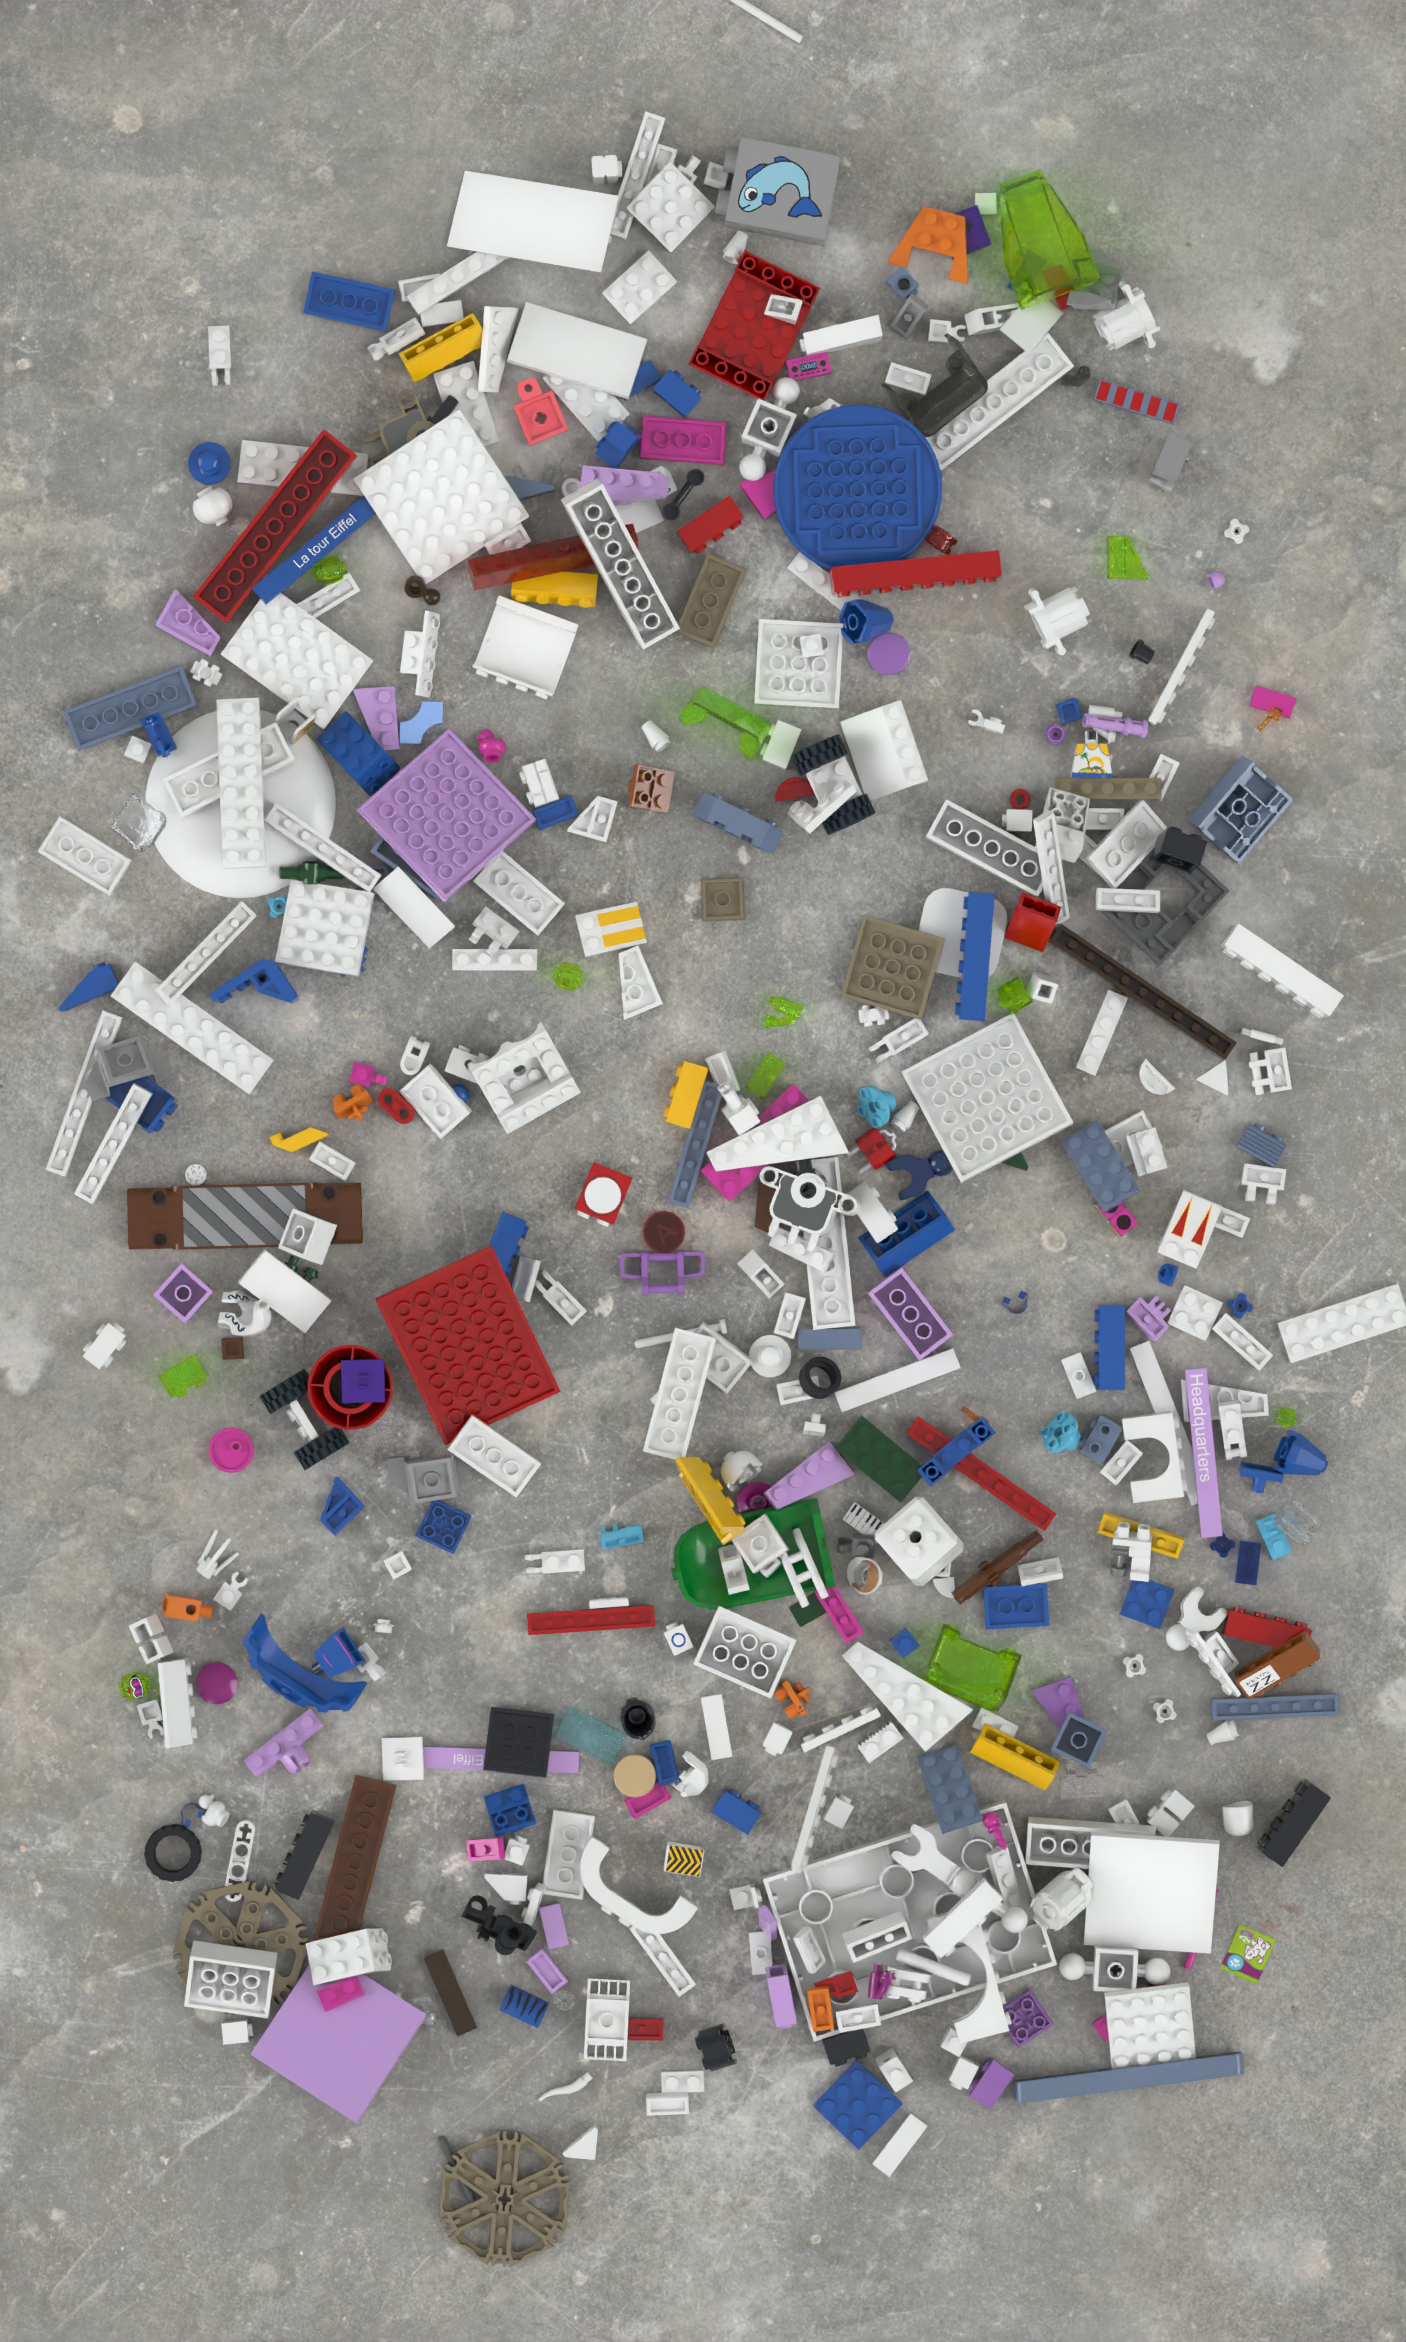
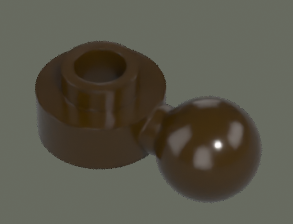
M414 575L405 581L404 589L409 597L419 598L423 596L424 601L431 606L439 603L440 593L436 589H426V583L422 577ZM417 583L419 586L413 587L412 584Z

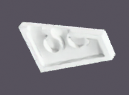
M639 945L619 953L624 1020L662 1005V999Z

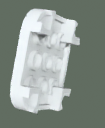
M941 888L933 891L927 897L918 930L945 938L936 973L962 978V973H958L959 960H963L964 953L960 951V941L965 939V931L961 930L962 918H966L967 909H963L964 896L968 897V892ZM995 899L988 978L995 972L998 965L1007 925L1006 910Z

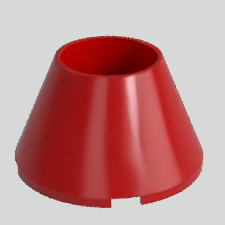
M342 1345L327 1351L317 1360L309 1375L308 1396L313 1409L323 1421L339 1429L357 1430L370 1426L383 1416L390 1405L393 1395V1379L385 1362V1402H365L357 1407H349L341 1404L332 1392V1380L336 1372L341 1369V1360L382 1359L377 1353L359 1345Z

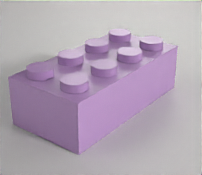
M902 1267L867 1292L919 1361L953 1336Z

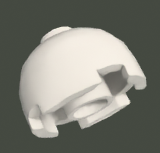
M731 1451L724 1457V1462L721 1466L722 1481L730 1491H737L740 1489L738 1485L745 1481L749 1484L757 1477L762 1470L760 1466L763 1464L751 1452L737 1451L734 1453V1451Z

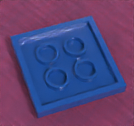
M855 2060L813 2104V2107L859 2150L903 2103L858 2060Z

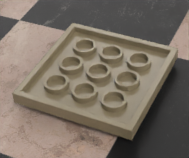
M863 915L841 996L922 1020L945 938Z

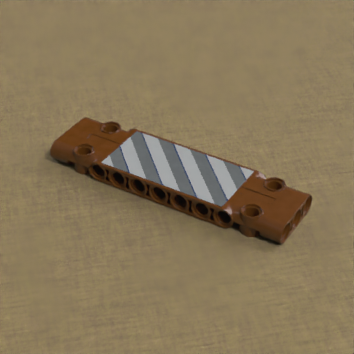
M361 1182L128 1188L129 1250L278 1247L293 1208L337 1225L335 1230L336 1238L331 1241L330 1245L362 1244ZM329 1186L335 1190V1196L331 1199H327L323 1193L324 1189ZM157 1191H162L165 1194V1200L162 1203H157L154 1200V1195ZM159 1233L166 1236V1243L162 1246L155 1242V1237Z

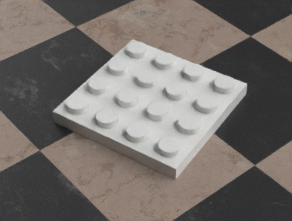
M759 619L754 704L839 709L843 643L841 628H843L844 624ZM820 633L824 655L803 658L799 637Z
M291 880L275 962L277 964L359 977L374 893L323 884L308 885L303 884V881Z
M1188 1982L1104 1993L1112 2070L1115 2068L1138 2067L1139 2065L1160 2064V2062L1171 2063L1178 2060L1196 2059Z

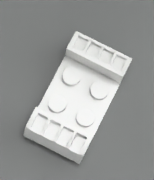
M588 1978L584 2059L626 2061L630 1980Z

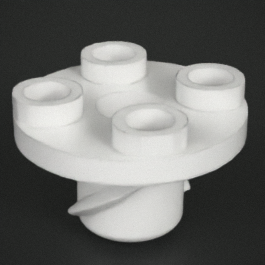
M765 1335L758 1338L752 1344L749 1351V1357L753 1359L751 1366L755 1372L764 1377L781 1375L786 1371L791 1362V1351L788 1344L782 1338L775 1335Z

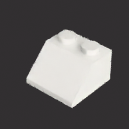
M293 1208L278 1248L322 1265L337 1225Z

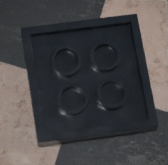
M491 1707L483 1771L547 1778L554 1714Z

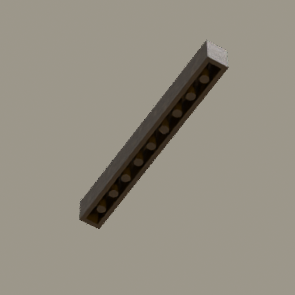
M1063 924L1058 926L1048 941L1049 944L1222 1061L1226 1060L1236 1045V1041Z

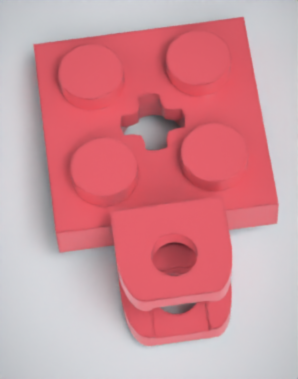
M532 377L518 383V393L522 403L513 406L529 446L569 430L552 390L542 394L538 382ZM529 385L532 387V391L526 392L524 388ZM537 413L546 414L547 418L544 420V424L535 421Z

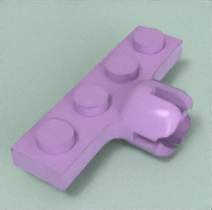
M310 1708L247 1757L244 1762L256 1778H259L278 1762H282L290 1773L296 1774L302 1771L296 1762L297 1760L305 1768L311 1761L302 1744L324 1727V1725Z

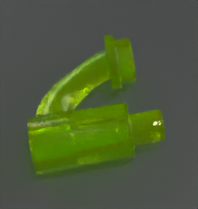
M771 996L768 1004L775 1006L774 1010L787 1016L774 1020L773 1015H767L762 1026L768 1030L769 1027H781L792 1024L798 1020L803 1006L781 996L779 999Z

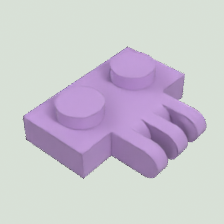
M1158 1295L1148 1304L1139 1297L1125 1311V1314L1153 1342H1156L1170 1327L1163 1318L1171 1311V1308L1167 1307L1162 1312L1160 1309L1166 1303L1162 1301L1156 1306L1154 1303L1159 1300L1160 1297Z

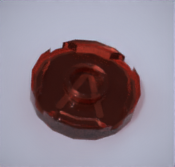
M656 1212L645 1222L643 1229L644 1240L654 1251L660 1253L672 1252L684 1240V1224L672 1212Z

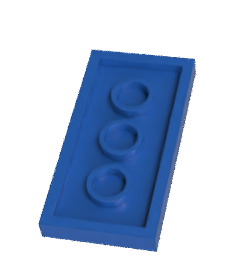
M312 272L303 314L386 332L395 290Z

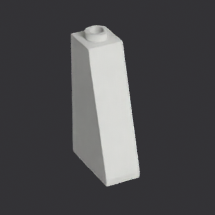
M879 315L803 333V339H800L799 342L801 351L806 352V356L881 342L883 334Z

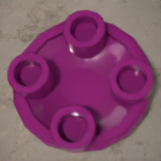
M222 1662L210 1663L204 1666L196 1678V1689L199 1696L211 1704H223L229 1701L235 1695L238 1688V1678L234 1670Z

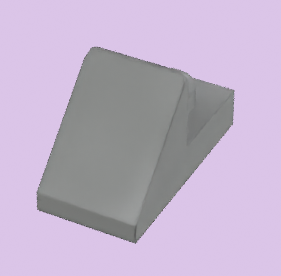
M911 294L890 326L908 338L924 316L929 305L914 294Z

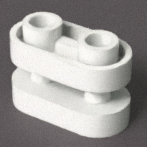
M888 1966L887 1971L895 1972L896 1980H892V1983H890L886 1992L887 1997L893 1999H900V1996L908 1997V2001L920 2003L921 2000L926 1999L927 1990L921 1989L922 1983L929 1982V1973L897 1966ZM901 1979L913 1981V1987L901 1985Z

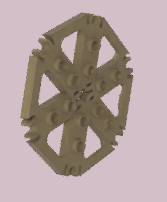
M251 1880L202 1891L208 1899H205V1896L199 1893L198 1898L201 1900V1904L196 1905L193 1901L189 1903L190 1907L195 1911L191 1910L187 1905L173 1953L182 1952V1954H175L173 1960L181 1959L183 1964L175 1968L178 1971L185 1968V1971L178 1972L177 1974L187 1984L192 1948L186 1946L185 1940L193 1920L201 1921L219 1940L214 1942V1944H230L237 1947L234 1942L235 1940L240 1945L246 1944L245 1948L250 1947L251 1949L269 1952L292 1948L296 1952V1958L290 1975L284 1977L277 1969L275 1970L270 2007L279 2005V2002L274 1997L276 1996L280 2002H283L284 1998L280 1995L281 1991H287L288 1994L292 1992L287 1984L292 1988L295 1987L307 1951L306 1944H301L300 1942H306L309 1937H301L299 1935L301 1930L306 1929V1925L296 1926L304 1923V1921L272 1887H270L268 1894H266L267 1884L264 1885L263 1890L258 1891L256 1889L257 1881L252 1883L251 1889H249ZM241 1893L244 1896V1903L237 1926L215 1904V1900L218 1897ZM268 1903L275 1904L289 1920L287 1926L257 1932L264 1907Z
M499 2130L456 2150V2153H459L462 2158L457 2154L452 2155V2158L457 2161L455 2166L446 2163V2168L452 2172L446 2171L445 2168L443 2169L439 2218L448 2215V2217L440 2220L441 2224L445 2222L451 2224V2227L445 2230L446 2234L455 2231L448 2238L487 2265L489 2257H492L491 2265L493 2267L495 2266L496 2259H502L503 2267L505 2268L508 2258L510 2259L509 2267L554 2247L553 2244L547 2241L550 2239L552 2243L556 2244L558 2242L553 2237L554 2232L564 2234V2230L558 2227V2225L566 2229L570 2179L566 2182L561 2181L569 2177L568 2173L560 2175L558 2172L559 2169L565 2166L564 2163H560L556 2167L554 2166L562 2160L521 2132V2139L519 2141L517 2140L518 2131H515L514 2138L509 2139L506 2136L507 2130H504L503 2139H500ZM490 2144L498 2147L496 2178L471 2161L470 2156L473 2152ZM528 2147L545 2159L546 2166L543 2169L517 2180L519 2153L522 2148ZM458 2179L482 2197L459 2208H452L449 2204L451 2182ZM507 2188V2197L511 2198V2201H507L504 2210L502 2200H499V2197L503 2196L504 2190ZM553 2188H557L560 2191L559 2213L555 2217L548 2216L527 2201ZM492 2217L491 2238L488 2248L481 2249L465 2238L463 2234L465 2229ZM515 2219L538 2235L539 2242L520 2252L513 2251L511 2248L513 2220Z

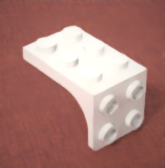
M382 1928L363 1929L306 1943L313 1985L367 1973L391 1970L392 1958L387 1949V1934Z

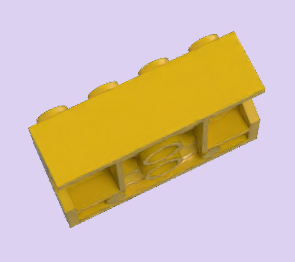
M700 1457L676 1458V1465L681 1471L679 1477L721 1543L724 1545L744 1533L743 1525L746 1524L740 1513L736 1515L732 1508L735 1506L730 1497H724L721 1492L723 1490L721 1483L718 1479L714 1480L710 1475L712 1469L706 1461L702 1462Z

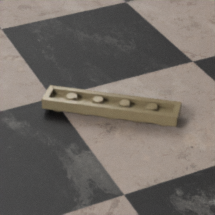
M1055 778V789L1090 798V800H1162V778Z

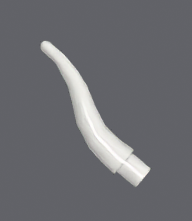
M587 2072L570 2085L554 2088L538 2098V2101L541 2102L546 2097L577 2092L585 2087L593 2077Z

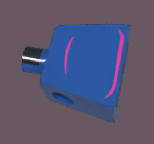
M343 1627L333 1633L314 1652V1656L318 1661L312 1664V1670L316 1675L325 1672L331 1678L364 1663L365 1659Z

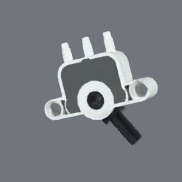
M811 1158L798 1160L800 1171H796L797 1176L770 1166L763 1168L759 1176L761 1182L768 1187L776 1189L770 1204V1214L773 1219L769 1227L768 1236L772 1238L777 1232L779 1224H786L792 1227L787 1243L793 1245L799 1230L811 1234L807 1250L813 1252L819 1237L829 1231L836 1212L847 1216H854L860 1209V1204L854 1197L828 1188L826 1182L817 1175V1169H812ZM773 1171L775 1173L774 1181L767 1182L766 1174ZM809 1186L814 1189V1192H811V1196L805 1193ZM852 1200L854 1208L851 1211H845V1202Z

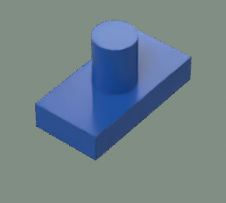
M1240 1462V1476L1254 1478L1251 1489L1253 1492L1264 1493L1266 1480L1282 1483L1284 1474L1273 1469V1467Z

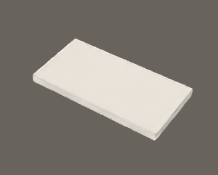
M526 302L507 362L629 399L647 339Z

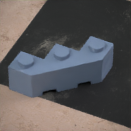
M705 792L702 793L692 814L693 816L773 855L783 835V831L776 828L777 823L769 819L763 821L751 815V810L741 805L737 808L723 801L724 797L715 792L712 795Z

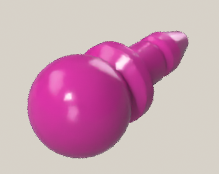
M987 1812L982 1818L983 1825L988 1828L989 1833H993L998 1845L1003 1850H1006V1840L1003 1838L1001 1830H999L1002 1828V1825L999 1824V1817L994 1812Z

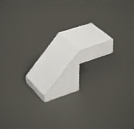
M732 1544L718 1548L729 1595L750 1590L742 1557L736 1546Z

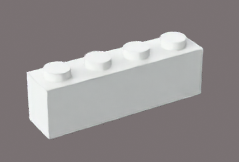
M983 1878L922 1936L923 1940L940 1958L944 1955L946 1957L949 1956L956 1949L955 1944L960 1940L962 1942L971 1935L970 1930L974 1926H981L987 1918L985 1916L990 1911L994 1913L1001 1907L1002 1896Z

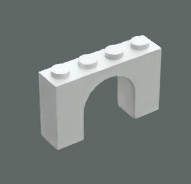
M1174 1411L1123 1417L1122 1423L1125 1440L1155 1438L1167 1447L1170 1455L1169 1466L1161 1475L1131 1480L1133 1503L1184 1497V1491H1188L1187 1479L1182 1477V1470H1185L1184 1457L1180 1458L1179 1449H1182L1181 1437H1177L1176 1429L1180 1428L1178 1416H1174Z

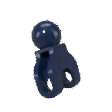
M936 1150L931 1153L929 1158L923 1159L906 1154L886 1164L887 1169L890 1171L905 1169L911 1174V1184L899 1192V1200H906L921 1194L931 1178L946 1176L953 1170L943 1150Z

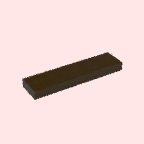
M444 1949L425 1957V1963L457 2037L476 2029V2023Z

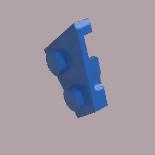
M339 1477L334 1479L332 1491L328 1496L325 1510H323L320 1521L334 1536L366 1507Z

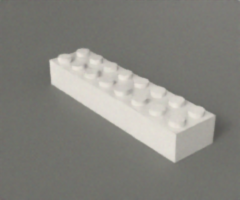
M596 479L561 499L563 506L639 646L644 650L679 630L680 628L604 485Z

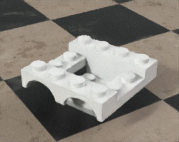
M542 1022L538 1024L535 1032L528 1038L519 1042L512 1043L507 1041L503 1043L498 1053L491 1059L482 1063L474 1064L470 1062L467 1064L507 1134L581 1093ZM520 1065L524 1066L520 1072H514V1068Z

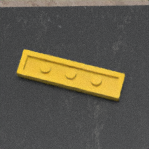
M1104 1511L1097 1533L1113 1538L1114 1530L1117 1529L1119 1522L1129 1523V1532H1138V1525L1142 1523ZM1150 1526V1534H1152L1151 1551L1178 1559L1185 1537Z

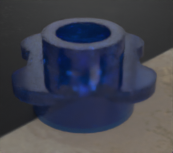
M1223 1533V1536H1217V1539L1210 1543V1549L1216 1550L1222 1558L1227 1557L1231 1548L1235 1547L1234 1540H1229L1225 1533Z

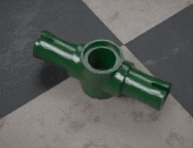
M304 861L298 867H279L280 879H298L303 881V884L308 885L321 884V881H325V879H344L341 873L332 867H325L324 864L318 861Z

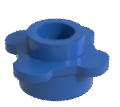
M1240 1293L1236 1299L1229 1300L1228 1307L1232 1308L1236 1318H1242L1243 1314L1251 1312L1253 1309V1305L1246 1300V1295Z

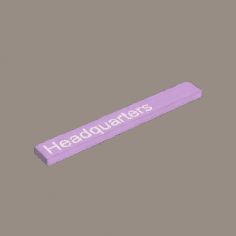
M1206 1367L1185 1369L1201 1538L1223 1536Z

